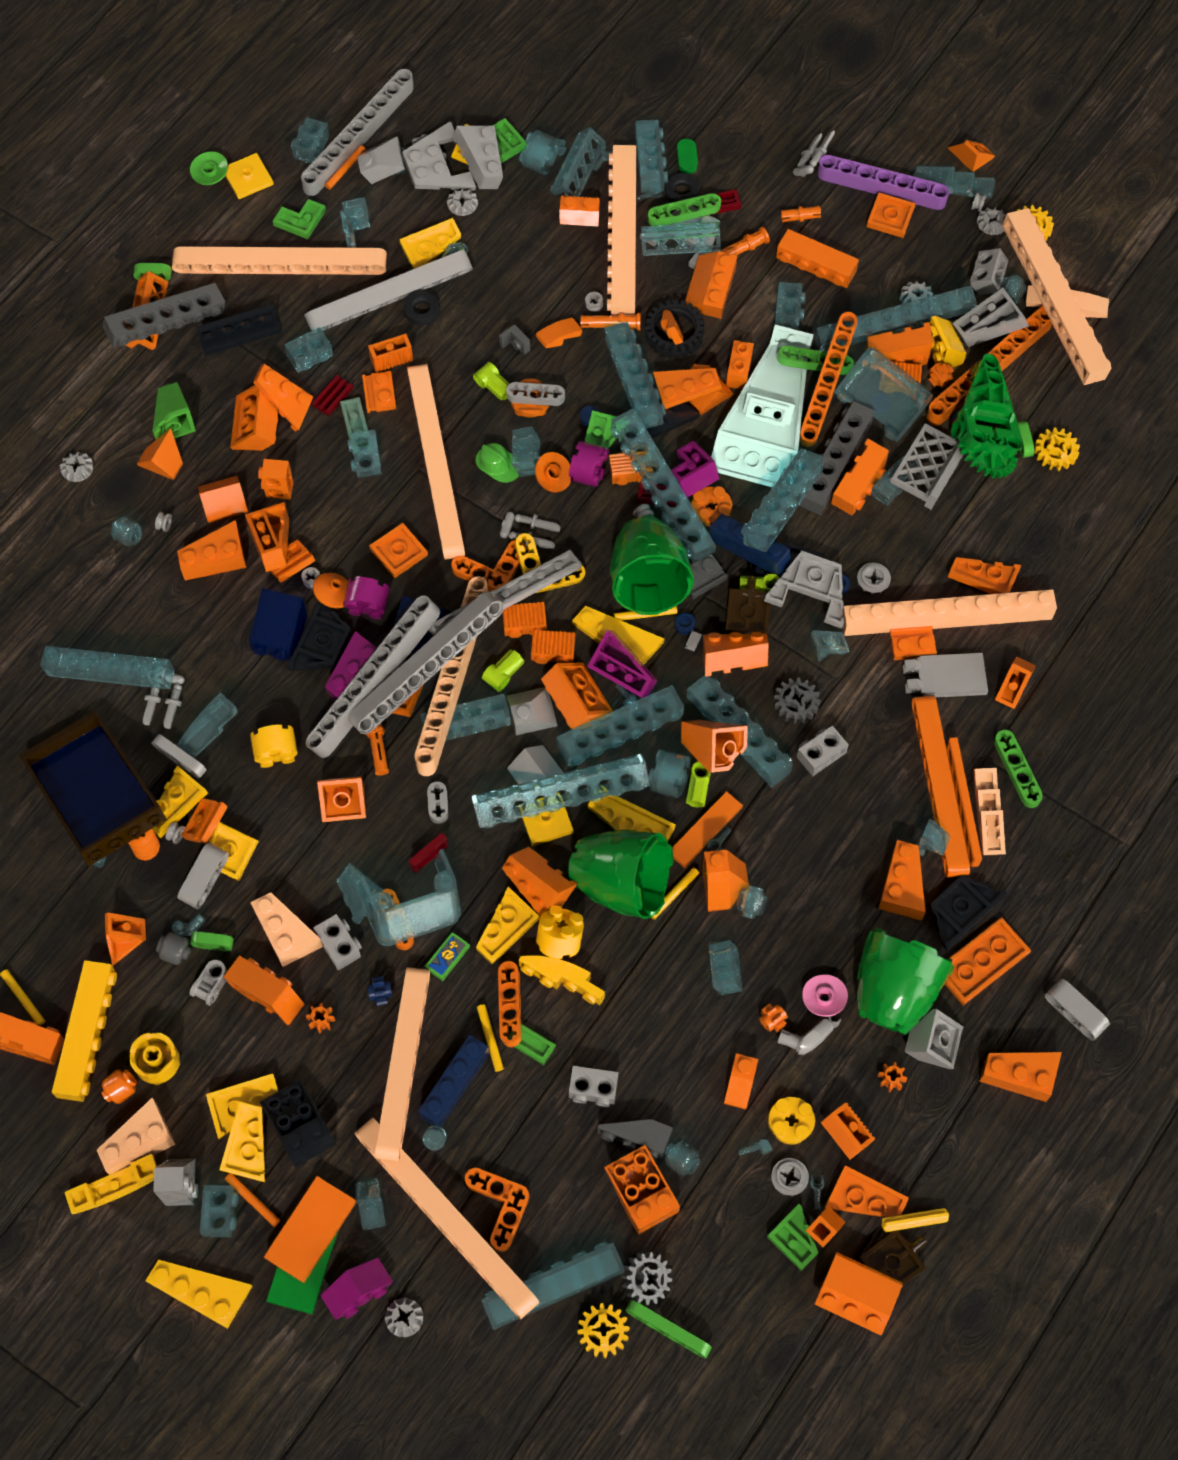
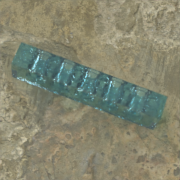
M628 322L605 327V341L639 429L643 430L662 425L663 416L666 415L663 403H659L658 389L653 388V377L651 373L647 372L646 359L641 357L642 350L640 344L635 342L636 335L634 329H630Z
M800 449L796 455L792 456L789 466L782 470L779 480L773 483L769 494L763 497L759 508L753 511L750 521L744 524L741 531L744 545L767 552L822 473V455Z
M45 646L40 663L47 676L170 689L175 671L169 659Z
M704 675L687 688V698L708 721L748 726L747 748L740 755L771 788L791 773L793 767L791 758L778 749L776 742L772 738L768 739L763 733L761 726L749 719L746 710L739 708L735 704L734 698L721 689L719 682L715 678L705 677ZM715 697L717 700L709 701L707 698ZM729 712L731 713V716L726 717L723 716L721 713ZM757 742L760 746L753 747L750 743ZM771 757L775 761L767 762L764 758Z
M673 685L557 736V747L567 766L579 765L586 758L599 756L611 747L617 748L628 739H637L648 730H657L668 721H677L684 713V705ZM662 708L665 711L662 713H658L655 711V709ZM641 716L644 717L646 720L637 721L635 718ZM619 725H624L626 729L619 730L616 727ZM605 734L607 735V737L604 739H600L597 737V735ZM581 742L588 744L583 748L578 746Z

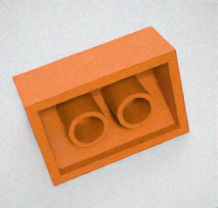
M720 251L699 255L685 300L686 306L690 303L693 305V309L697 308L699 310V313L721 319L736 270L737 256Z
M256 385L236 396L230 446L233 450L262 451L275 444L278 408L272 401H268Z
M556 663L541 678L546 691L552 696L556 707L561 711L567 725L572 730H586L614 714L584 663Z
M837 1252L821 1286L815 1305L882 1335L903 1283Z

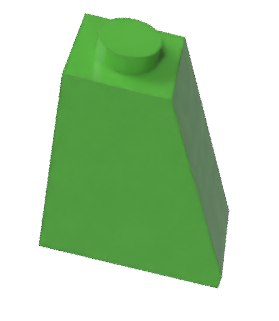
M177 382L158 388L153 423L155 439H158L170 428L174 439L196 431L190 410Z

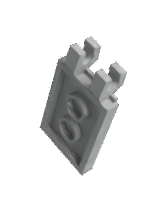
M983 653L919 656L917 660H904V665H902L903 674H919V679H907V684H905L906 693H921L923 696L935 695V697L987 695L988 693Z

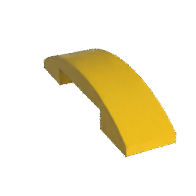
M153 1154L130 1163L131 1166L90 1184L84 1183L64 1192L71 1214H77L104 1205L154 1181V1168L157 1165Z

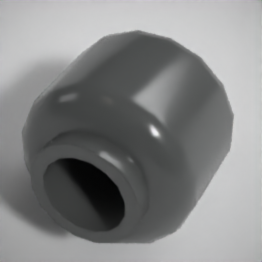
M170 932L166 936H161L156 952L159 953L161 960L179 965L183 960H188L192 948L188 947L189 940L186 937Z

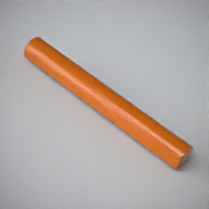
M359 145L325 183L327 189L330 190L357 161V157L366 151L364 146Z
M232 1173L225 1177V1181L273 1227L279 1224L281 1220Z

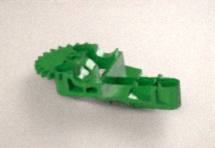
M985 354L972 370L973 375L970 378L972 384L967 392L963 408L957 413L958 418L952 423L951 436L959 441L957 447L962 449L959 453L967 456L964 461H971V468L976 466V472L979 473L983 470L984 476L990 474L991 478L994 479L997 475L1001 479L1003 475L1007 477L1009 473L1011 474L1017 466L1018 458L1015 455L1022 447V438L999 361L994 355ZM975 420L1001 425L999 426L1000 428L993 430L992 427L976 424Z

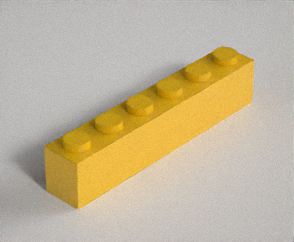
M84 960L52 1093L56 1098L84 1102L85 1095L88 1096L90 1092V1073L95 1071L96 1060L94 1057L96 1051H99L101 1046V1037L99 1036L101 1029H104L106 1025V1007H110L112 994H110L111 987L115 985L117 980V972H115L111 964Z

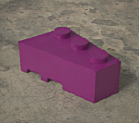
M607 629L587 667L639 697L648 699L658 680L613 630Z
M356 631L325 685L327 692L334 701L339 698L377 649V647Z

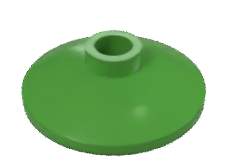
M217 152L200 154L193 160L190 166V174L193 180L202 185H212L221 181L228 171L226 158Z

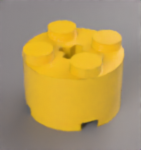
M270 725L259 728L258 733L255 735L253 732L250 734L254 761L260 763L262 768L271 767L274 765V762L282 761L283 764H289L295 761L294 757L298 753L292 726L288 725V729H283L282 725Z
M557 905L551 906L539 918L536 944L538 943L540 946L539 950L546 956L556 959H563L564 955H570V957L576 955L581 946L584 928L583 916L579 913L562 909V907Z
M162 1033L143 1034L134 1041L130 1049V1064L143 1081L150 1084L160 1085L171 1079L177 1072L181 1062L175 1045L169 1037ZM153 1056L158 1057L156 1060L151 1059Z

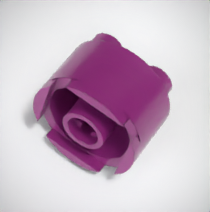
M579 441L575 448L579 452L573 455L570 465V481L592 487L598 486L599 481L603 480L606 469L603 468L604 461H607L609 449Z
M355 577L354 581L350 578L343 605L349 609L348 613L353 616H361V613L369 614V617L372 619H381V616L385 613L390 588L385 583L383 587L378 585V580L372 578Z

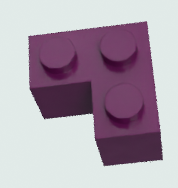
M694 441L676 450L680 465L670 470L674 489L684 499L719 479L715 461Z
M376 1258L345 1271L321 1297L335 1320L343 1316L348 1319L359 1311L357 1309L358 1306L366 1304L372 1297L376 1300L387 1293L386 1288L393 1281L379 1258Z

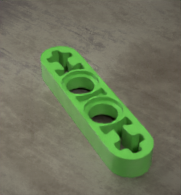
M712 193L653 207L648 211V223L653 227H661L715 214L721 208V198L717 194ZM691 205H696L699 209L697 211H691L688 207ZM676 209L680 211V214L674 216L670 211Z
M782 346L776 358L783 366L821 371L823 363L820 359H826L828 352ZM848 355L846 356L841 375L849 374L854 366L853 359ZM801 356L808 357L810 362L804 361ZM837 358L830 359L832 364L840 363Z
M1001 730L994 739L996 750L1022 803L1026 807L1035 808L1042 800V791L1014 734L1009 730ZM1002 737L1005 740L1009 739L1007 746L1005 742H1000ZM1016 755L1019 758V763H1010L1008 756ZM1020 773L1027 775L1028 782L1022 783L1018 781L1017 775ZM1029 791H1030V793H1031L1032 796L1036 795V798H1035L1034 801H1033L1032 798H1029V799L1027 798L1028 795H1029Z
M630 1300L625 1312L696 1355L707 1358L712 1349L709 1344L634 1300Z

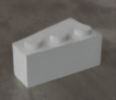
M457 126L452 139L458 144L461 150L460 154L467 161L469 171L478 188L498 189L503 179L495 126Z
M1001 288L953 323L956 331L968 347L1029 326L1025 316L1004 288Z
M196 1158L166 1160L167 1162H163V1164L154 1168L153 1192L165 1206L194 1205V1198H198V1184H195Z

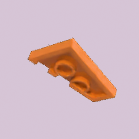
M266 364L261 365L253 383L268 401H272L279 409V414L282 417H286L292 424L290 427L295 432L298 431L313 396Z
M716 368L653 372L665 409L722 389Z
M956 557L948 578L989 594L1010 593L1021 565L1005 566L1001 562L988 564L983 563L981 560Z
M845 1165L825 1208L829 1206L832 1210L886 1218L901 1215L909 1198Z

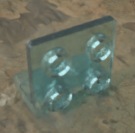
M365 197L342 202L343 210H340L343 232L346 236L347 248H356L353 230L370 227Z

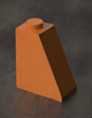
M704 720L682 721L681 743L709 772L729 771L734 765L733 761L739 753L742 754L747 748L748 726Z
M728 850L704 852L702 875L708 912L731 909L738 897L749 886L746 864Z

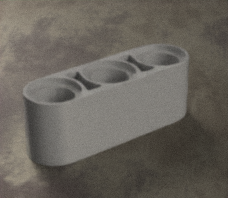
M208 842L203 847L178 893V899L195 909H199L224 868L229 853Z
M1060 979L1045 994L1047 1001L1090 1040L1094 1041L1110 1025L1107 1017L1064 979Z

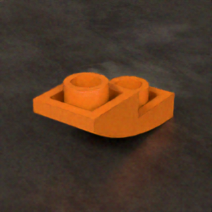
M667 309L663 310L662 319L660 320L663 330H666L668 337L673 339L675 345L683 343L682 332L673 314Z
M568 318L543 328L536 333V337L545 348L562 346L564 339L581 336L582 329L573 318Z

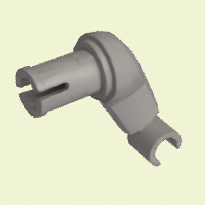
M828 1016L827 1019L825 1018L802 1036L782 1029L777 1043L796 1049L799 1055H805L821 1044L833 1031V1028L839 1026L841 1018L837 1022H833L831 1020L833 1016Z

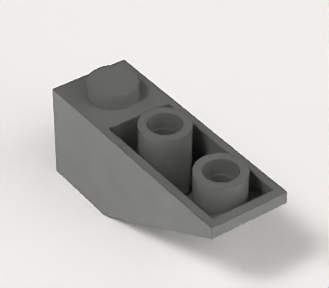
M648 1119L598 1125L597 1133L601 1134L600 1137L609 1142H613V1140L619 1141L623 1147L633 1151L635 1148L638 1149L646 1145L653 1159H657V1157L663 1158L673 1128Z

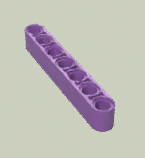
M824 155L819 161L818 177L823 181L877 195L878 193H883L935 210H941L946 206L949 189L944 184L832 155Z

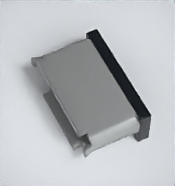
M692 630L685 648L694 651V654H696L704 634Z

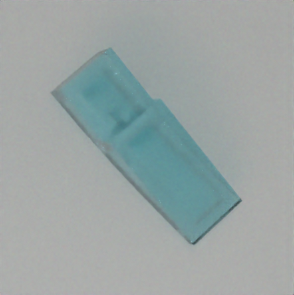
M905 455L872 487L871 495L886 506L892 502L897 494L900 495L903 491L900 487L890 483V480ZM915 460L907 461L909 468L918 467ZM907 474L897 477L904 482L909 481Z
M220 692L189 726L177 746L195 758L224 731L222 727L238 713L236 706Z

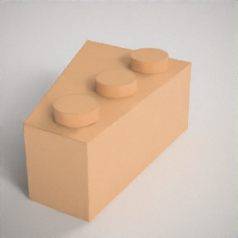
M271 892L251 902L254 912L282 967L323 947L320 938Z
M151 1098L97 1149V1152L106 1172L111 1175L131 1166L130 1163L150 1154L154 1156L174 1146L175 1142L157 1103Z

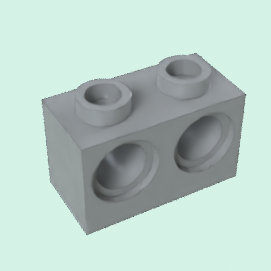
M1000 248L979 251L974 271L970 278V284L978 295L996 293L1001 288L1009 260Z
M832 725L827 730L825 728L821 729L811 741L806 740L798 747L797 758L808 772L814 776L846 754L849 744ZM826 741H831V742H833L835 745H834V746H828V745L825 744V742H826ZM808 753H815L818 757L811 758L808 756Z
M336 914L313 928L338 971L361 958L359 950L362 947L356 937L351 938L348 931L351 929L345 919L340 920ZM331 929L339 930V933L335 936L328 935ZM343 947L351 948L347 954L339 953Z
M573 1066L569 1098L573 1099L576 1103L592 1101L602 1107H608L609 1104L614 1105L618 1072ZM583 1081L588 1084V1088L578 1090L576 1084ZM601 1085H608L611 1091L603 1094L598 1088Z

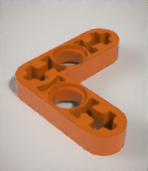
M516 540L508 544L494 569L465 556H457L451 563L452 572L457 577L469 582L474 577L473 575L476 571H483L485 573L483 578L488 581V591L491 592L510 582L520 567L517 553L515 554V559L513 558ZM522 541L519 545L524 546L526 554V544ZM463 563L465 568L461 567L460 569H458L457 565L460 566ZM504 563H511L513 568L506 571L502 569V565ZM501 580V584L494 586V582Z
M472 1168L465 1174L466 1186L474 1192L504 1203L490 1241L494 1250L505 1252L513 1242L529 1202V1192L523 1185L482 1169ZM476 1174H479V1179L486 1182L487 1177L490 1178L487 1182L486 1190H483L484 1184L480 1182L472 1185V1180L469 1179L470 1176L474 1177ZM494 1182L503 1184L504 1190L500 1194L491 1192L490 1187ZM519 1191H522L523 1197H525L524 1200L520 1199L517 1204V1208H521V1211L514 1207H507L509 1203L512 1206L514 1205L515 1197L513 1193L518 1194ZM513 1212L517 1216L514 1224L508 1225L503 1221L506 1213ZM500 1225L506 1230H512L511 1234L508 1231L506 1232L505 1240L507 1243H502L501 1247L497 1246V1241L495 1240L496 1237L500 1238L503 1229H498Z

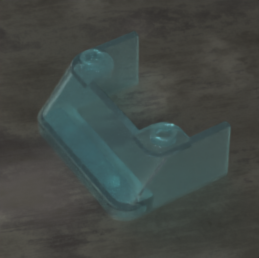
M443 849L439 850L435 861L438 871L434 878L436 892L395 905L393 898L388 893L379 892L372 895L365 876L359 877L357 892L376 939L381 945L391 946L458 922L461 916V906L457 882Z

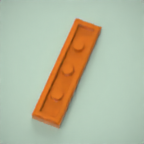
M726 791L672 847L674 860L685 868L742 809L743 805Z

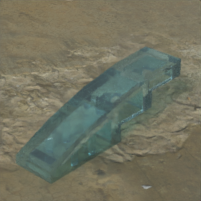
M916 166L914 177L946 185L949 189V194L975 197L978 192L980 196L986 195V198H992L995 187V178L975 177L974 172H955L954 167Z

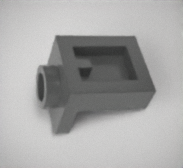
M515 324L510 328L504 329L499 335V342L502 348L511 343L514 349L520 350L523 355L530 351V339Z

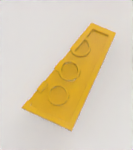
M587 606L572 620V624L599 644L607 629L613 630L644 665L664 643V638Z
M600 787L596 789L588 804V808L614 830L629 829L660 833L664 835L668 842L676 828V824Z
M162 1260L157 1261L146 1279L147 1283L227 1329L253 1287L251 1284Z

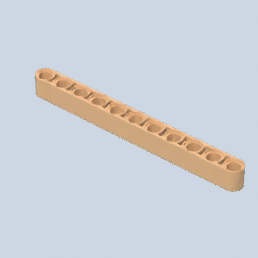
M177 247L173 251L172 269L177 273L380 275L386 272L387 252L381 248Z
M428 365L407 367L444 560L465 556Z
M477 576L469 581L461 607L474 601L483 592H489L485 578ZM477 637L441 669L415 752L417 770L423 776H430L437 770Z
M371 1118L354 1134L375 1158L380 1124L374 1118ZM403 1149L401 1150L400 1161L376 1159L519 1319H522L539 1304L538 1299Z

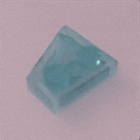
M351 863L347 865L336 881L339 889L343 892L346 906H349L353 922L360 924L384 889Z

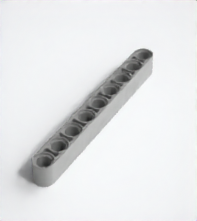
M401 69L397 71L302 173L301 181L306 195L314 196L325 187V183L359 145L363 146L412 93L414 84L413 75L410 70Z
M461 250L313 309L304 316L312 334H316L406 298L414 292L426 290L471 271L473 267L466 251Z
M490 592L480 594L352 709L348 716L349 722L361 734H368L496 620L504 610L503 603Z
M424 595L418 597L309 734L306 739V746L319 757L326 758L335 750L353 727L348 720L351 710L401 666L438 619L440 608L431 599Z

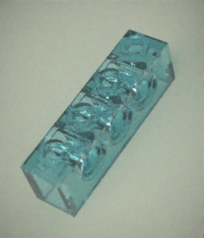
M659 120L636 121L635 137L641 193L664 192V183H668L667 171L664 172V169H666V157H662V154H665L664 142H661V139H663V127L659 128Z
M500 694L456 705L445 741L511 725L505 695ZM428 712L420 714L423 726Z

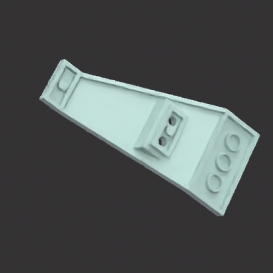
M775 325L768 348L718 430L711 456L715 461L718 473L783 491L788 490L799 448L807 369L783 366L777 361L776 357L782 346L810 349L814 334ZM801 356L804 361L808 362V357ZM757 406L762 408V411L759 414H756L754 412V409ZM775 412L781 413V417L779 419L774 418Z

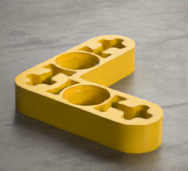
M527 533L520 534L516 539L515 549L522 574H525L540 566L541 563L533 537ZM522 539H525L526 542H530L527 547V554H525L524 546L519 545L521 544ZM532 558L535 560L536 566L534 568H527L524 561ZM584 566L577 570V572H581L578 578L575 575H570L567 578L568 581H565L564 577L559 583H553L536 593L580 583L585 576Z

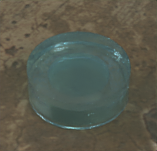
M438 1126L428 1127L422 1138L423 1144L430 1150H440L447 1140L446 1132Z

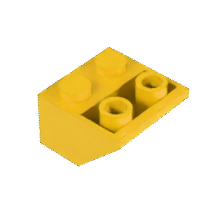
M932 316L930 320L933 341L931 351L935 364L942 363L943 365L945 363L946 365L949 364L952 368L963 365L966 351L951 321L938 316Z

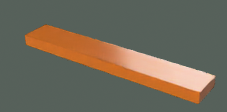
M955 737L949 739L946 750L969 864L971 867H978L982 861V855L958 738Z

